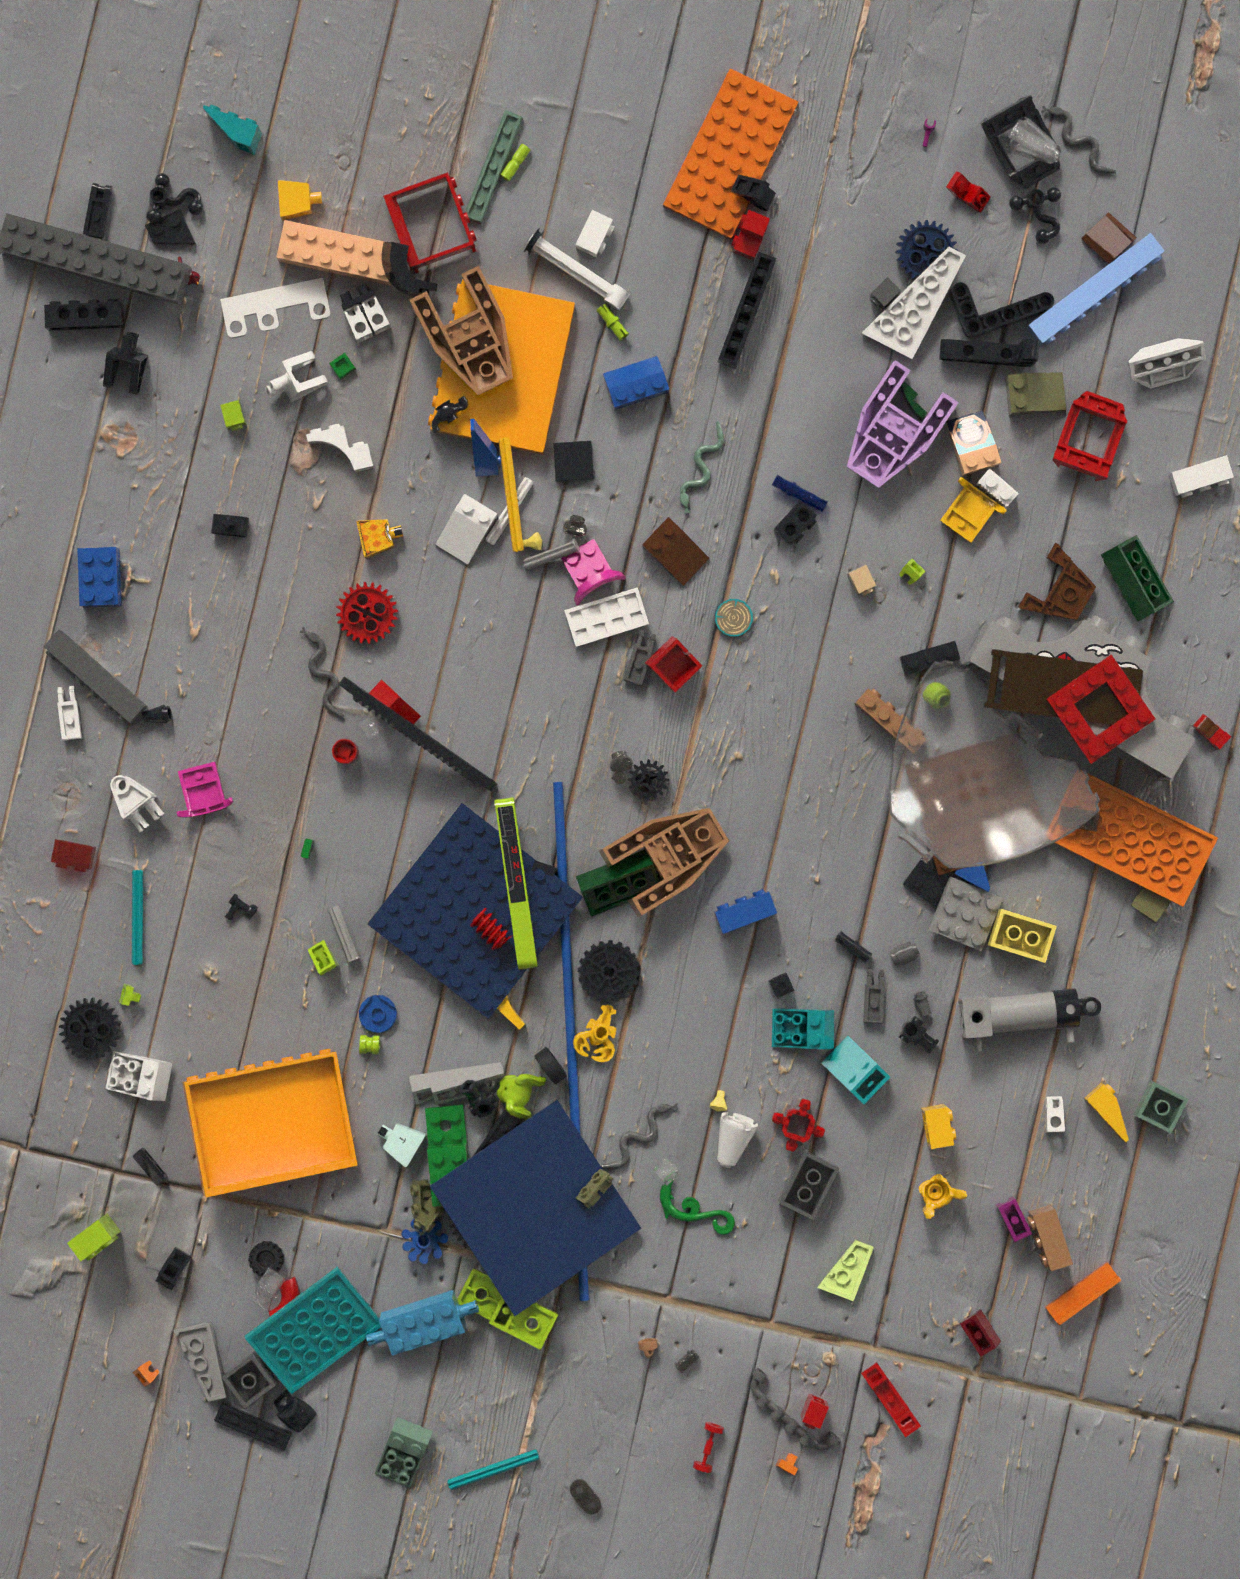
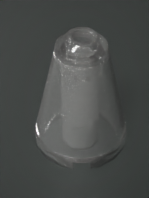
M1024 117V121L1020 119L1008 136L1011 141L1010 144L1006 143V150L1012 154L1049 164L1057 162L1061 156L1060 146L1030 118Z

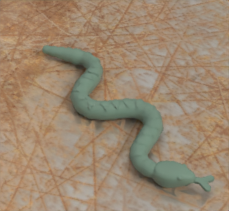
M719 421L716 422L718 442L715 445L701 446L694 453V461L702 471L703 477L700 480L686 481L680 487V502L685 507L684 514L687 512L691 513L687 508L689 503V497L686 494L687 488L703 487L709 482L711 477L710 469L701 459L702 454L718 451L723 446L724 434Z

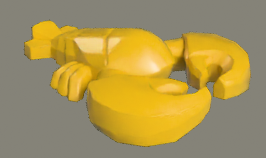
M608 1004L605 1006L601 1005L600 1008L603 1013L597 1018V1021L594 1019L589 1020L586 1028L591 1029L579 1032L573 1039L574 1049L578 1054L588 1057V1054L583 1051V1047L590 1051L587 1038H589L593 1046L603 1043L604 1046L597 1048L593 1052L595 1054L600 1053V1056H591V1059L598 1062L609 1061L615 1052L614 1044L610 1041L608 1035L612 1038H615L616 1027L610 1026L611 1015L616 1014V1010Z

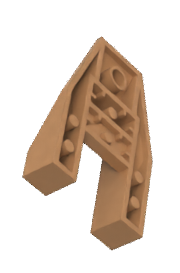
M477 266L461 274L477 310L447 325H443L427 291L409 301L435 353L477 395H480L513 379L505 318L480 267Z
M706 808L650 820L599 850V853L606 865L610 867L642 847L646 850L663 880L628 900L635 914L639 917L689 888L729 840L711 809Z

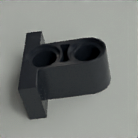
M739 174L730 191L734 195L745 198L755 207L764 211L769 210L776 195V192L769 188L770 184L768 182Z

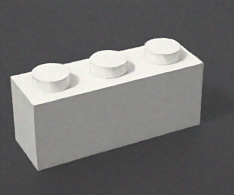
M1227 455L1169 474L1175 496L1181 495L1182 498L1193 495L1192 491L1198 489L1200 492L1210 490L1211 485L1218 484V487L1229 484V480L1234 477Z

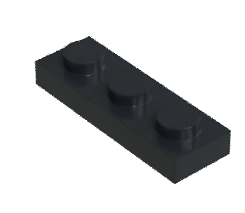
M956 641L900 657L905 675L961 659Z

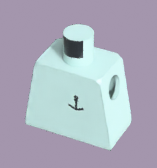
M399 1123L396 1124L393 1130L382 1125L377 1135L387 1140L383 1149L406 1168L426 1136L423 1132Z

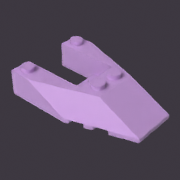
M894 360L862 408L847 463V468L878 488L927 451L959 403L942 392L922 424L892 405L890 401L911 371L896 360Z

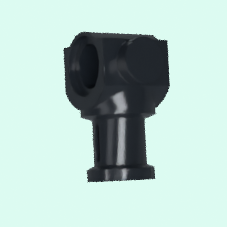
M914 1016L910 1021L903 1024L899 1038L907 1044L909 1041L914 1045L919 1044L927 1050L926 1053L930 1054L937 1046L939 1040L929 1036L926 1033L927 1030L922 1027L924 1022ZM914 1025L916 1032L913 1035H908L906 1032L907 1026Z
M467 1080L460 1087V1092L468 1097V1102L471 1105L468 1108L473 1116L477 1115L479 1118L486 1117L496 1108L494 1103L497 1102V1099L493 1093L478 1089L474 1080Z

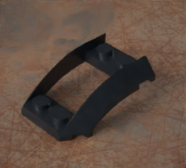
M1031 95L1020 98L1019 101L991 117L984 118L980 123L995 155L1009 178L1024 188H1028L1060 170L1059 158L1061 150L1049 133L1038 109L1034 105ZM1028 119L1047 154L1016 170L998 136Z

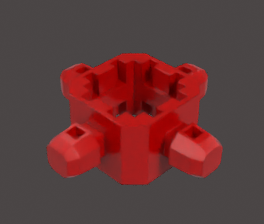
M802 1098L798 1105L800 1108L787 1110L785 1116L782 1113H773L772 1121L778 1125L781 1123V1130L784 1136L790 1138L786 1142V1150L794 1152L798 1146L797 1141L804 1143L810 1140L811 1134L818 1138L824 1136L825 1129L818 1125L815 1127L813 1115L807 1112V1110H810V1100ZM792 1114L809 1119L804 1136L787 1131Z

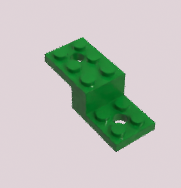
M463 1104L425 1108L430 1185L469 1159ZM443 1120L450 1121L452 1125L450 1130H442L440 1124ZM431 1190L432 1207L442 1206Z

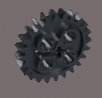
M92 997L90 1002H88L87 998H83V1004L77 1000V1007L72 1004L69 1005L71 1011H64L67 1017H61L60 1020L65 1023L59 1025V1028L64 1029V1032L59 1033V1035L65 1036V1039L61 1042H68L65 1049L73 1048L72 1055L79 1052L78 1058H82L85 1054L86 1060H89L91 1055L94 1060L98 1059V1053L101 1057H104V1051L111 1053L110 1046H117L114 1040L121 1039L116 1034L122 1032L121 1029L117 1028L122 1022H116V1018L120 1015L112 1014L115 1008L109 1010V1002L102 1005V999L95 1003V997ZM89 1010L95 1011L96 1018L94 1020H90L87 1017ZM79 1015L83 1017L89 1026H94L93 1032H87L88 1026L79 1018ZM75 1022L81 1025V1031L79 1033H76L73 1030V1024ZM102 1024L108 1027L107 1035H103L100 1032ZM94 1033L102 1039V1042L98 1041ZM87 1037L93 1039L94 1044L92 1047L86 1046L85 1039Z

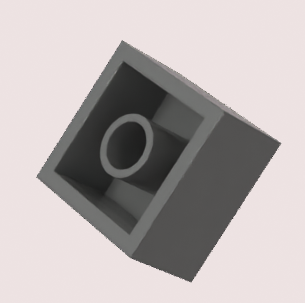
M256 1351L222 1376V1379L244 1409L278 1383Z

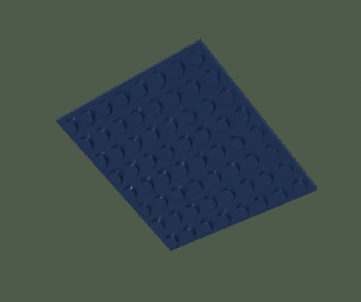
M461 803L371 918L368 925L489 1019L527 969L518 970L499 831ZM521 849L537 957L582 900L583 896L556 875L553 877L545 875V872L541 869L531 871L535 859ZM484 908H487L484 913L485 915L492 913L490 920L497 919L495 926L503 925L500 930L501 932L504 930L508 931L506 937L512 935L503 946L496 950L491 949L494 943L487 945L488 937L485 939L481 938L483 932L476 933L478 926L471 927L472 920Z
M555 1100L429 1186L514 1316L641 1229L613 1184L604 1194L598 1190L597 1193L601 1198L589 1209L576 1199L580 1190L588 1184L594 1173L598 1172L602 1167L558 1100Z

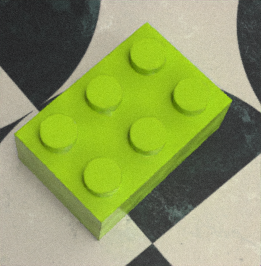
M107 1213L67 1242V1244L80 1262L84 1259L89 1261L119 1238L117 1234L121 1231Z

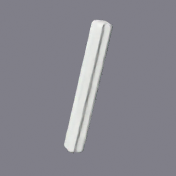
M526 477L516 490L518 507L533 485V481ZM507 506L486 537V541L491 545L496 543L509 523Z

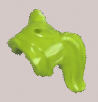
M521 1074L518 1077L506 1075L500 1080V1087L496 1095L502 1103L506 1104V1111L511 1116L523 1118L526 1121L532 1117L531 1112L524 1108L529 1102L532 1087L545 1085L546 1078L530 1074Z

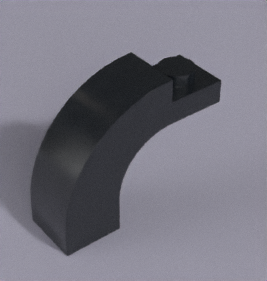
M383 242V270L389 282L397 290L407 295H419V293L422 294L426 291L429 294V291H437L438 284L419 280L410 273L407 266L408 245Z

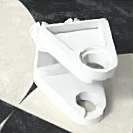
M313 351L282 361L276 371L279 378L269 381V386L265 387L266 393L270 398L285 391L290 401L294 402L328 383L325 375L299 383L292 374V372L314 361L315 355Z
M119 775L111 780L110 787L121 817L127 820L130 819L139 833L144 831V828L150 826L139 813L141 809L146 808L154 818V821L158 820L159 816L162 817L165 814L154 801L157 796L132 778ZM124 780L126 787L124 790H121L119 784Z

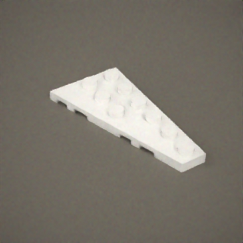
M948 247L862 334L913 359L966 255Z

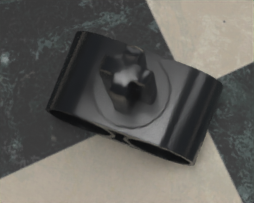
M213 514L211 533L247 537L249 518Z

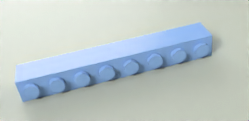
M1151 233L1029 324L1027 330L1035 340L1040 341V346L1044 343L1046 345L1050 344L1056 339L1054 335L1058 332H1061V334L1071 328L1069 324L1074 320L1076 322L1082 320L1086 316L1085 312L1087 310H1095L1101 305L1100 301L1106 297L1108 300L1117 293L1115 289L1119 286L1124 288L1132 282L1130 279L1135 274L1140 276L1147 270L1146 266L1152 263L1154 265L1160 261L1164 249Z

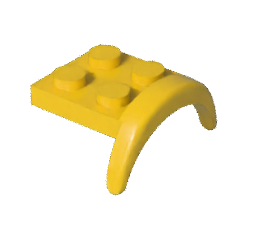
M960 477L958 483L963 489L940 521L971 543L994 511L1003 515L1007 510L963 477Z

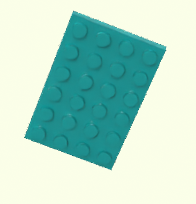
M337 1266L246 1334L245 1339L288 1391L293 1394L365 1340L366 1334L374 1333L381 1328L380 1317Z

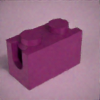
M1010 1197L1007 1202L996 1204V1207L1012 1240L1016 1242L1031 1235L1032 1232L1016 1199Z

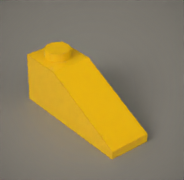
M1100 1083L1084 1099L1124 1142H1127L1129 1138L1117 1098L1113 1095L1115 1090L1109 1084L1105 1086L1103 1083Z

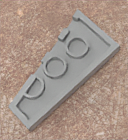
M212 1322L174 1329L175 1335L178 1336L181 1342L182 1350L186 1353L190 1361L189 1364L198 1377L197 1380L207 1401L227 1398L228 1393L226 1384L222 1379L223 1370Z

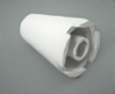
M728 1112L722 1113L720 1117L717 1160L721 1166L731 1168V1166L736 1165L757 1130L758 1124L754 1125L753 1119L738 1113H734L733 1116H728Z

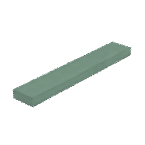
M507 110L504 111L465 211L471 221L479 224L483 222L500 174L503 171L523 117Z

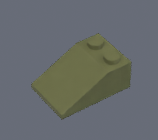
M1063 372L1021 373L1006 376L1005 383L1009 416L1066 411Z

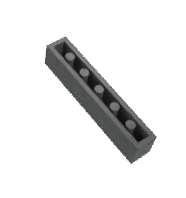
M58 630L43 646L47 649L45 653L53 660L57 658L61 662L60 666L66 672L72 671L76 675L74 679L82 686L86 684L90 687L88 691L96 698L100 696L104 700L103 704L109 710L115 709L119 713L117 717L125 724L127 722L133 724L148 707L62 630Z

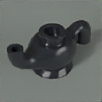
M465 396L458 399L459 402L456 404L451 403L449 399L435 409L437 413L431 425L434 434L440 430L438 427L439 423L445 421L448 424L458 418L456 414L459 411H463L468 407V401Z

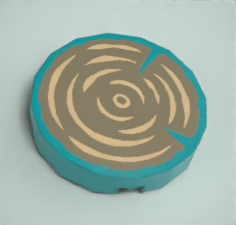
M739 599L724 601L718 606L715 613V623L718 629L729 637H738L745 634L753 622L751 608Z

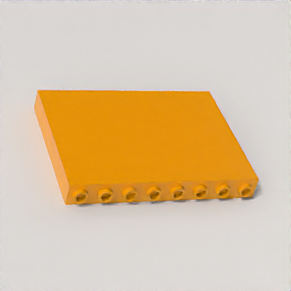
M463 279L461 284L458 283L456 295L459 296L457 303H453L452 314H455L453 321L477 310ZM488 284L505 318L513 379L477 395L441 360L440 369L443 371L442 376L437 378L436 388L439 390L438 395L433 397L432 407L436 409L449 399L451 403L456 404L459 402L458 399L463 396L468 401V407L463 411H459L456 414L458 418L448 424L447 421L439 423L438 427L440 430L438 433L471 439L470 419H475L493 444L499 445L500 438L509 437L511 448L543 455L575 303ZM435 409L433 415L430 414L429 416V426L432 425V421L437 413Z
M331 1049L320 1050L318 1055L312 1056V1052L300 1054L301 1058L293 1059V1056L281 1058L282 1062L278 1063L270 1060L263 1062V1066L255 1067V1064L245 1065L243 1070L237 1071L236 1068L225 1069L224 1074L218 1075L217 1071L206 1073L204 1078L198 1079V1075L186 1077L187 1081L182 1082L204 1197L358 1166L336 1052H331Z

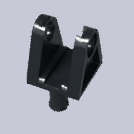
M127 332V335L122 336L121 348L114 347L106 353L103 387L111 388L113 386L119 361H128V364L132 365L129 393L138 395L148 355L136 351L139 334Z

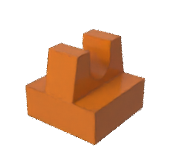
M150 1360L132 1372L144 1387L156 1379V1376L159 1374L158 1369L154 1372L148 1370V1367L152 1364Z
M788 1453L786 1459H778L775 1466L791 1475H795L798 1468L793 1465L797 1456Z

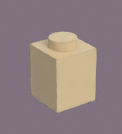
M867 565L848 573V577L857 595L862 593L865 596L873 592L872 588L876 584Z

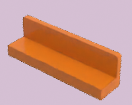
M1106 1262L1045 1306L1055 1322L1061 1325L1119 1283L1121 1279L1109 1263Z

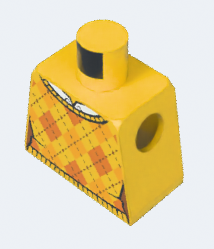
M387 519L356 521L365 558H370L394 548L393 539L403 537L401 525L390 528Z

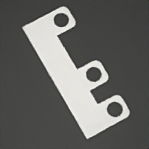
M323 278L220 299L229 337L246 334L245 315L257 313L259 328L266 331L279 326L276 309L308 302L310 315L314 320L330 316ZM318 303L323 304L326 308L325 313L320 316L316 315L313 311L314 306ZM266 314L272 315L274 317L273 325L265 326L262 323L263 316ZM233 321H239L242 324V330L239 333H233L230 330V324Z

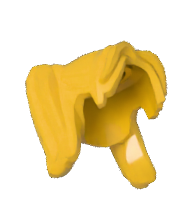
M941 1174L934 1175L930 1180L924 1181L919 1186V1192L925 1203L922 1211L926 1219H931L935 1216L934 1210L948 1205L953 1198L957 1200L967 1198L966 1191L951 1188L947 1179Z

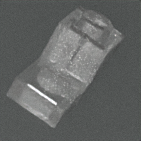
M268 1267L257 1284L253 1302L269 1312L278 1299L279 1295L276 1293L286 1278Z

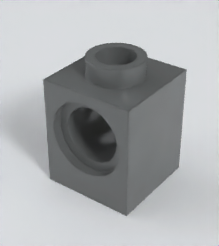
M887 277L870 294L872 298L870 301L877 308L881 307L884 309L901 290Z

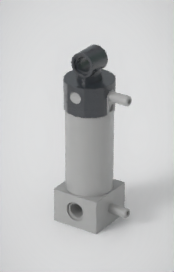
M1075 988L997 997L975 996L958 998L961 1035L964 1038L974 1039L975 1052L982 1051L981 1037L993 1036L995 1033L1065 1028L1067 1043H1074L1073 1027L1080 1026V1016H1096L1101 1011V1003L1098 999L1090 996L1078 999ZM1089 1001H1093L1095 1004V1008L1091 1012H1088L1086 1009V1004ZM978 1012L979 1019L973 1022L972 1015Z

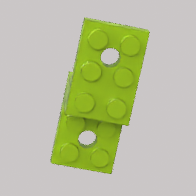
M474 1267L457 1298L460 1305L476 1300V1305L479 1306L477 1314L490 1320L489 1324L540 1350L558 1317L557 1313L536 1302L514 1316L488 1275ZM478 1289L486 1290L487 1296L484 1299H479L476 1296ZM535 1318L538 1321L537 1327L529 1328L527 1320Z

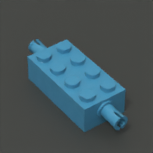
M454 1290L381 1312L379 1322L382 1330L366 1334V1339L369 1342V1346L385 1341L393 1356L465 1333L466 1322L464 1316L478 1313L479 1306L476 1305V1300L460 1305Z

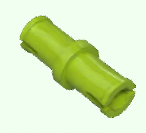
M603 304V307H599L596 312L606 322V327L613 331L619 341H622L623 337L625 339L629 335V332L619 322V317H615L607 304Z

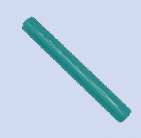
M133 870L132 964L141 965L143 963V870Z
M535 1449L451 1478L447 1481L450 1490H454L539 1460L538 1451Z

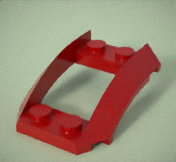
M1089 391L1084 392L1078 399L1074 400L1052 459L1056 466L1059 468L1062 465L1095 477V481L1107 480L1118 444L1128 421L1124 414L1123 404ZM1080 410L1115 423L1102 458L1068 446Z

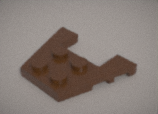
M1055 542L1046 558L1063 569L1045 601H1041L1026 592L1017 608L1077 620L1096 586L1061 549L1060 545Z

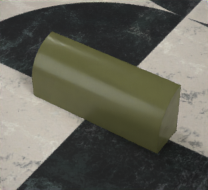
M1143 887L1131 906L1156 924L1171 901Z

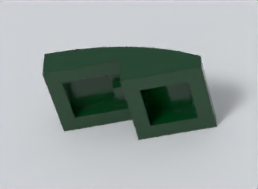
M904 381L900 386L904 400L913 414L921 421L927 412L914 401L918 393Z

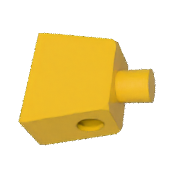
M278 180L279 208L282 220L312 214V204H322V192L311 193L308 183Z

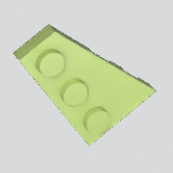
M854 1240L817 1288L854 1301L874 1247Z

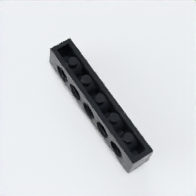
M758 252L718 358V363L736 369L777 258Z

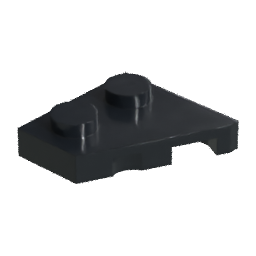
M180 209L161 217V220L156 224L148 223L145 225L154 244H196Z

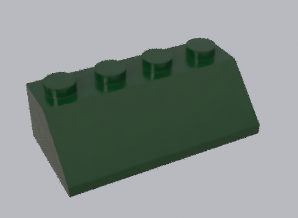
M1137 535L1101 554L1104 564L1108 567L1113 580L1117 583L1123 598L1127 601L1137 621L1174 602Z
M646 850L627 856L610 867L604 865L576 876L591 917L628 903V900L660 882L654 864Z

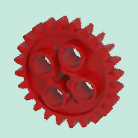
M364 582L363 587H360L356 583L355 590L349 587L350 594L343 592L346 597L345 599L339 598V601L343 604L342 606H336V608L341 610L336 616L342 619L337 623L344 624L341 631L348 630L347 637L353 634V641L360 638V643L363 644L364 640L367 639L368 644H371V639H374L378 643L379 636L385 639V632L391 634L389 627H396L392 620H398L397 617L393 616V614L399 612L397 609H393L397 602H391L394 597L393 595L386 596L389 591L388 589H385L383 592L381 591L382 585L375 588V584L372 582L370 587H368L367 583ZM361 595L368 597V602L365 605H359L358 598ZM378 604L385 605V611L381 614L375 612V607ZM352 605H356L366 611L370 608V612L381 617L383 621L380 622L371 616L364 618L365 615L352 608ZM356 612L359 614V620L353 623L349 617L352 613ZM369 621L376 622L377 627L375 630H367V623Z

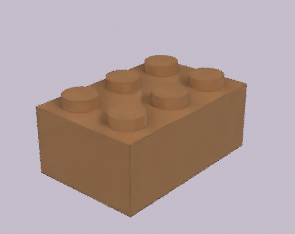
M1047 1205L1028 1211L1030 1217H1027L1030 1229L1032 1228L1035 1231L1033 1240L1036 1247L1041 1250V1254H1039L1041 1264L1050 1271L1073 1265L1055 1208Z

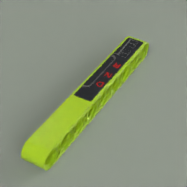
M514 797L497 799L494 801L518 970L536 968L538 964Z

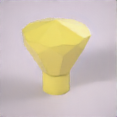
M539 532L523 540V547L541 550L542 538Z
M717 1091V1096L710 1103L709 1107L717 1112L727 1111L724 1099L725 1092Z

